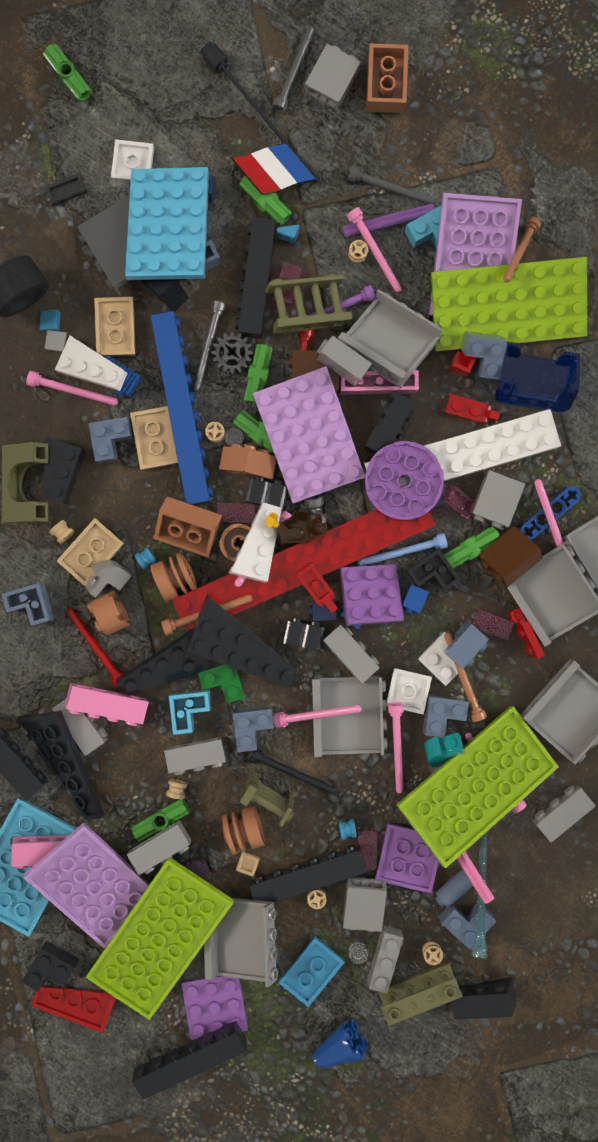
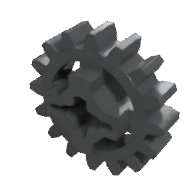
M231 332L229 337L224 333V339L218 337L219 344H213V347L216 349V351H211L212 355L216 356L213 362L218 363V369L223 367L225 374L228 370L231 371L232 375H234L235 370L241 374V368L243 367L247 370L248 366L246 363H252V359L249 358V356H253V351H249L252 345L246 344L248 342L247 337L243 340L241 339V333L237 337L234 336V332ZM221 348L224 351V355L222 356V358H220ZM243 349H245L244 359L241 356ZM229 351H232V352L235 351V352H236V356H233V355L230 356V355H229Z

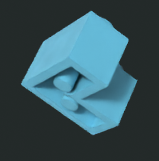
M441 206L407 224L405 234L413 248L431 240L435 249H437Z
M210 689L171 693L169 695L173 735L193 733L195 730L193 713L210 711L212 708Z

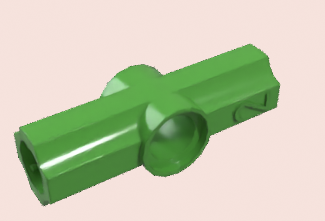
M50 44L46 47L43 55L60 76L62 82L70 89L79 102L88 99L92 91L76 71L73 63L66 58L57 44ZM71 71L70 74L64 75L65 72Z
M246 176L243 177L239 185L253 199L255 205L262 212H266L272 219L276 220V223L280 226L285 224L292 215V212L278 199L277 194L261 195Z
M257 344L253 363L250 365L247 377L248 384L244 396L245 402L256 405L253 393L263 390L264 385L267 384L270 370L269 364L273 353L272 347L263 344Z
M242 410L233 424L248 434V437L256 444L265 447L275 455L264 423L258 422L254 417Z
M493 526L489 527L480 534L461 542L458 547L445 553L444 556L450 565L455 568L468 559L471 560L479 556L481 552L500 538V535Z
M179 799L132 826L133 835L140 842L152 834L164 830L171 823L189 814L190 810L183 799ZM163 816L165 823H158L156 817Z

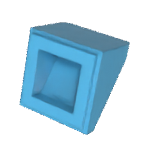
M300 225L277 228V238L295 244L300 231Z
M58 310L41 311L40 331L52 330L59 332L60 312Z

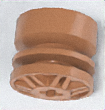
M181 552L176 554L178 563H176L173 556L169 557V567H167L164 561L150 565L156 585L166 602L179 597L177 589L179 587L185 594L188 593L186 584L189 585L192 591L197 589L193 569Z
M255 806L242 809V819H239L235 811L232 812V821L228 814L222 816L224 838L233 855L239 852L238 844L242 852H246V842H249L252 849L265 846L264 833Z

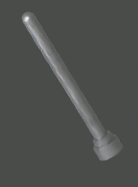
M212 301L210 309L213 315L193 386L195 392L201 390L220 316L226 311L227 305L219 301Z

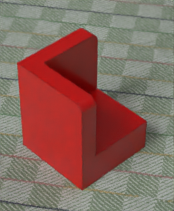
M457 351L449 370L467 377L477 357L465 356V354Z

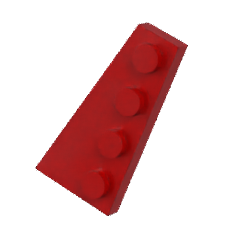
M42 985L39 991H36L30 1006L103 1033L116 998L103 991Z

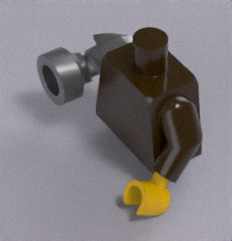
M317 494L304 499L305 507L310 509V513L298 512L283 522L278 523V514L271 512L270 515H267L266 525L276 528L280 535L281 543H305L312 541L321 534H326L328 531L326 524L327 514H323L320 511L324 504L323 495Z

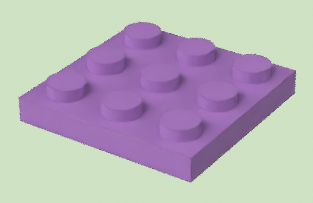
M396 564L341 567L339 569L347 626L404 621Z
M387 823L375 879L386 880L388 884L432 894L439 861L413 828Z
M204 976L182 980L191 1040L198 1039L206 1033L213 1032L223 1025L237 1021L242 1031H248L240 978L217 976L213 980H208Z

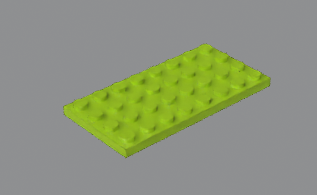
M587 257L519 263L511 281L508 283L504 282L503 277L509 264L431 272L433 322L442 328L441 338L434 346L435 351L461 349L465 331L502 336L508 341L507 344L587 336Z
M510 706L463 747L465 753L451 757L396 805L444 868H447L559 767L514 706Z
M169 857L85 978L150 1020L233 905L234 900Z

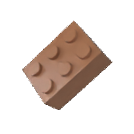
M370 43L366 112L404 113L407 100L408 45Z
M166 497L159 510L154 539L209 558L216 541L222 515Z

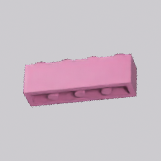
M418 370L413 372L401 388L374 371H367L356 386L340 376V395L392 394L393 391L399 394H416L419 390Z
M70 683L65 707L72 714L80 715V712L88 713V716L92 718L103 716L112 722L123 720L128 725L137 726V723L143 724L149 702L146 698L128 696L127 694Z
M68 835L13 837L11 867L24 869L28 866H34Z

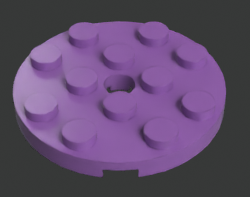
M410 441L394 442L380 449L369 462L365 474V488L370 502L379 512L397 520H411L429 512L438 502L444 486L443 470L436 456L423 445ZM405 475L409 478L410 482L407 486L400 485V476Z

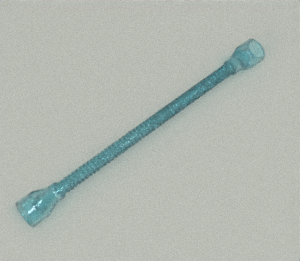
M488 831L480 837L481 846L479 849V873L485 883ZM478 895V926L472 945V957L485 959L488 958V946L484 933L485 903L480 895Z

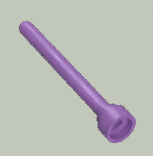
M369 285L364 287L360 294L341 301V308L344 309L361 301L371 302L376 297L372 286ZM333 305L323 309L326 314L334 313Z

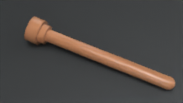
M530 217L527 219L524 225L525 234L503 277L504 282L508 283L511 281L532 235L538 233L541 227V222L538 218Z
M248 594L220 604V606L225 610H229L251 602L253 597ZM200 612L175 621L174 619L161 621L166 636L173 634L181 626L195 622Z
M451 633L444 635L448 646L453 641ZM454 662L471 706L470 717L472 722H478L487 718L485 710L477 703L465 669L460 668Z

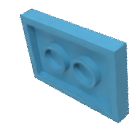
M314 936L281 976L278 983L309 1007L345 963V960Z

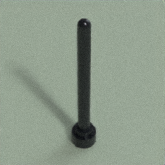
M260 749L253 750L249 762L255 765L263 763L328 793L334 794L336 792L334 786L270 759Z

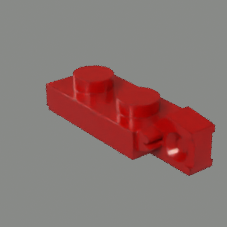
M453 394L449 395L445 414L477 423H487V420L497 422L500 415L499 412L491 410V406Z
M312 562L295 573L321 608L326 605L331 613L338 609L332 601L336 598L333 591Z
M516 608L508 612L510 621L515 623L518 628L516 629L518 636L526 644L525 650L527 654L536 659L543 657L545 654L521 609Z

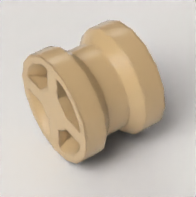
M362 240L353 241L348 252L350 260L356 264L364 262L368 253L367 244Z
M211 422L207 425L205 432L211 442L218 443L225 438V429L222 424Z
M62 520L49 533L56 536L59 544H62L73 535L74 530L68 528L66 521Z
M169 779V790L166 791V796L174 799H184V789L187 788L188 783L178 779Z
M322 887L307 893L309 906L313 909L324 907L327 899L326 892Z
M428 941L423 945L422 953L425 961L430 965L439 964L443 959L440 945L435 941Z

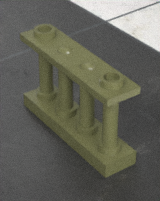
M329 274L326 277L284 281L274 279L269 282L266 293H275L279 318L273 325L274 334L348 326L353 319L352 314L342 310L337 289L344 280V275ZM319 288H330L334 313L326 314L324 312ZM301 290H312L316 310L315 315L308 316L305 314ZM293 291L297 317L289 318L287 316L282 292Z
M253 770L243 787L240 803L247 806L249 802L253 803L255 801L279 816V826L283 827L284 823H289L294 815V812H292L293 793L289 791L287 796L284 797L262 784L261 780H259L260 773Z
M449 961L391 983L388 994L378 991L383 1003L381 1008L388 1026L463 997Z

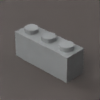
M340 625L323 642L362 685L379 669L377 666L379 662L373 655L368 656L364 651L366 647L359 640L356 642L351 637L353 633L347 626L343 628Z
M65 699L52 708V710L62 711L72 738L86 756L108 740L106 738L107 733L103 727H99L96 724V718L89 717L88 713L80 712V715L69 713V710L65 707Z
M223 736L167 747L164 750L168 773H174V775L186 773L185 770L189 769L200 771L204 769V766L212 765V768L220 767L227 760Z
M578 785L568 787L564 791V795L553 799L549 804L550 806L545 810L539 811L532 820L551 843L595 807V804Z
M179 820L130 849L127 856L138 875L143 872L148 874L156 868L155 865L158 863L164 864L175 853L182 854L188 850L191 838Z
M386 925L382 926V932L379 936L367 978L369 989L388 994L403 941V934L400 929Z

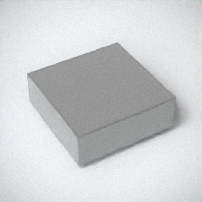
M47 330L45 350L62 353L68 334Z

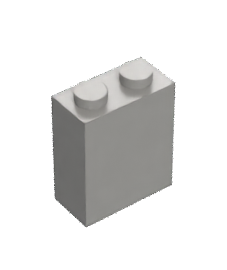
M326 44L305 83V93L339 110L360 71L361 62L354 55H347L342 52L337 46Z
M333 335L329 340L325 338L317 351L319 353L318 361L354 386L358 384L372 364Z
M491 470L487 471L470 515L474 516L473 519L482 523L485 521L491 522V526L500 530L503 527H509L525 484Z
M356 877L347 879L343 928L382 932L387 895L386 880Z

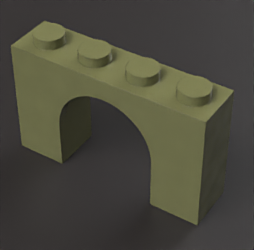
M28 442L2 445V523L48 522V502L28 501L24 496L22 488L24 474L30 466L48 464V444Z

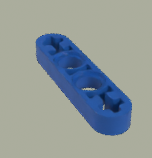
M577 487L564 489L549 502L551 509L553 503L558 502L561 504L562 509L559 513L553 511L555 520L580 500L581 492ZM568 491H569V492H573V491H574V492H575V495H574V498H575V499H569V500H567L566 502H564V501L562 500V499H565V498H567V497L569 496ZM543 508L519 528L523 534L525 533L524 528L529 529L533 524L539 528L538 531L534 528L530 532L531 536H526L530 540L537 537L549 526L548 521L545 525H540L537 522L539 515H545Z

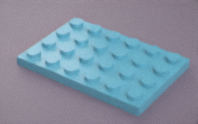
M208 167L131 169L125 269L127 280L205 279L209 186Z
M21 797L16 800L0 829V921L29 937L49 900L23 878L24 873L32 866L24 869L11 867L13 837L70 835L77 828L36 805L25 801Z

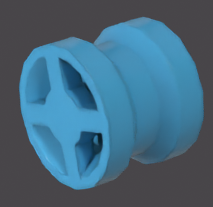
M149 547L144 548L143 552L135 554L138 563L144 571L151 564L158 562Z
M353 818L346 822L338 821L342 840H346L347 837L357 838Z

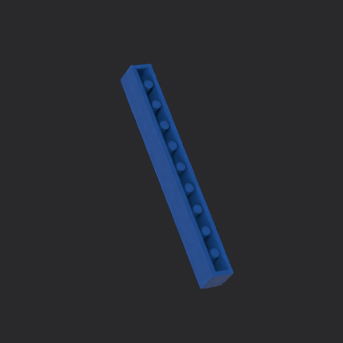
M174 311L151 315L186 503L191 505L211 502L210 497H213L212 486L207 484V478H210L208 467H204L203 460L206 459L205 449L200 447V441L203 439L201 429L197 430L196 422H199L197 410H193L192 403L196 402L194 392H190L189 389L192 380L190 373H186L185 366H188L187 355L182 352V347H185L183 335L179 336L178 328H181L180 318L175 316Z

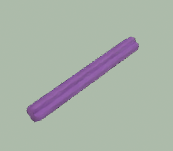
M428 204L363 222L369 231L416 220L434 210L435 207L434 204ZM356 224L343 226L345 237L361 234Z

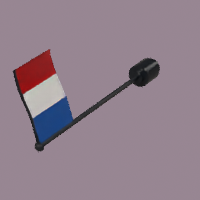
M212 42L205 44L200 52L202 59L214 73H222L224 71L284 143L264 148L246 156L232 157L233 162L261 195L277 193L300 183L310 181L318 183L320 177L313 173L226 69L228 67L226 55L216 44Z

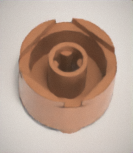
M233 524L224 530L220 538V549L227 559L233 562L236 561V556L241 550L240 547H235L237 539L245 540L251 527L245 524Z
M114 591L100 596L87 604L90 613L94 614L96 618L94 623L99 632L103 631L108 636L130 625L125 607L122 602L116 601L115 598L118 595Z

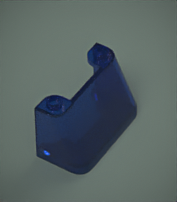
M507 342L500 377L496 382L495 400L500 403L542 410L551 409V411L555 412L568 411L579 392L580 354L564 352L559 355L557 360L521 355V347L518 344Z

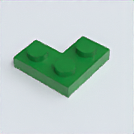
M221 665L198 673L203 690L222 686L226 704L245 699L237 669Z

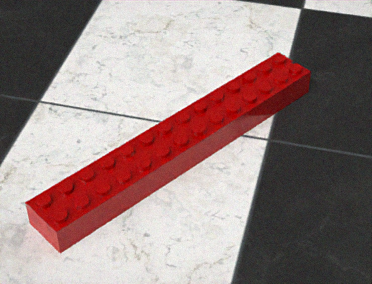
M376 509L335 527L310 542L299 543L274 554L268 582L266 583L247 578L240 587H236L234 582L238 576L229 574L179 596L172 601L179 617L183 618L200 612L206 595L219 605L248 594L252 595L253 600L251 602L226 610L231 615H235L302 585V582L295 573L310 562H312L320 575L323 576L436 526L430 511L415 519L397 520L385 516ZM196 621L184 625L185 631L188 632L194 628Z

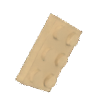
M94 298L96 353L103 357L107 355L110 357L136 356L134 298Z
M168 406L130 413L140 470L178 464Z
M94 518L60 556L57 562L86 587L89 578L95 576L92 567L100 561L111 560L124 543L99 520Z

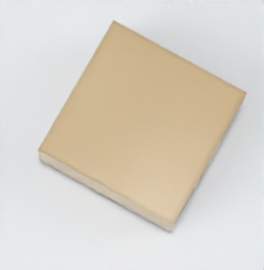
M242 852L236 871L254 877L260 857Z

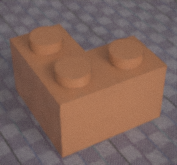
M232 444L231 447H223L219 469L231 473L273 479L276 456L270 455L268 450L258 449L256 451L254 446L244 445L243 448L241 445Z

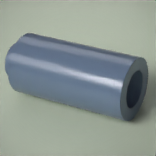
M463 868L435 892L437 895L435 899L441 907L446 906L449 908L473 886Z

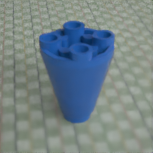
M354 1020L345 1021L315 1050L312 1055L313 1061L318 1068L357 1062L365 1058V1050L368 1049V1043L364 1037H361L357 1023Z

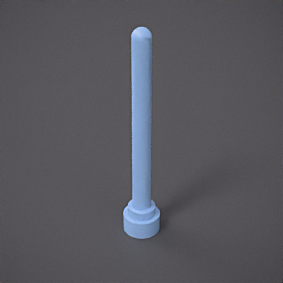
M441 533L430 541L357 560V565L365 566L433 547L440 550L448 548L444 533Z

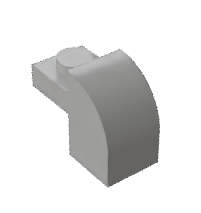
M103 560L92 567L95 576L89 578L86 589L95 598L107 583L120 591L132 575L119 563L112 560Z

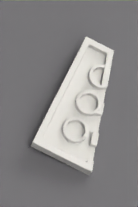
M70 335L55 368L58 373L118 391L121 390L127 376V372Z
M267 503L261 504L251 525L252 527L245 537L244 544L236 556V561L229 571L230 574L263 583L268 582L277 531L275 527H268L265 521L267 515L274 512L279 516L277 521L279 523L282 508Z

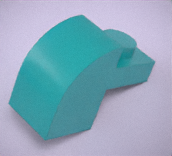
M459 733L442 738L436 736L424 743L428 764L431 767L443 765L450 757L465 753Z

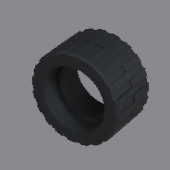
M22 255L15 257L0 265V316L2 317L14 316L28 309L40 300L49 289L48 281L30 256Z

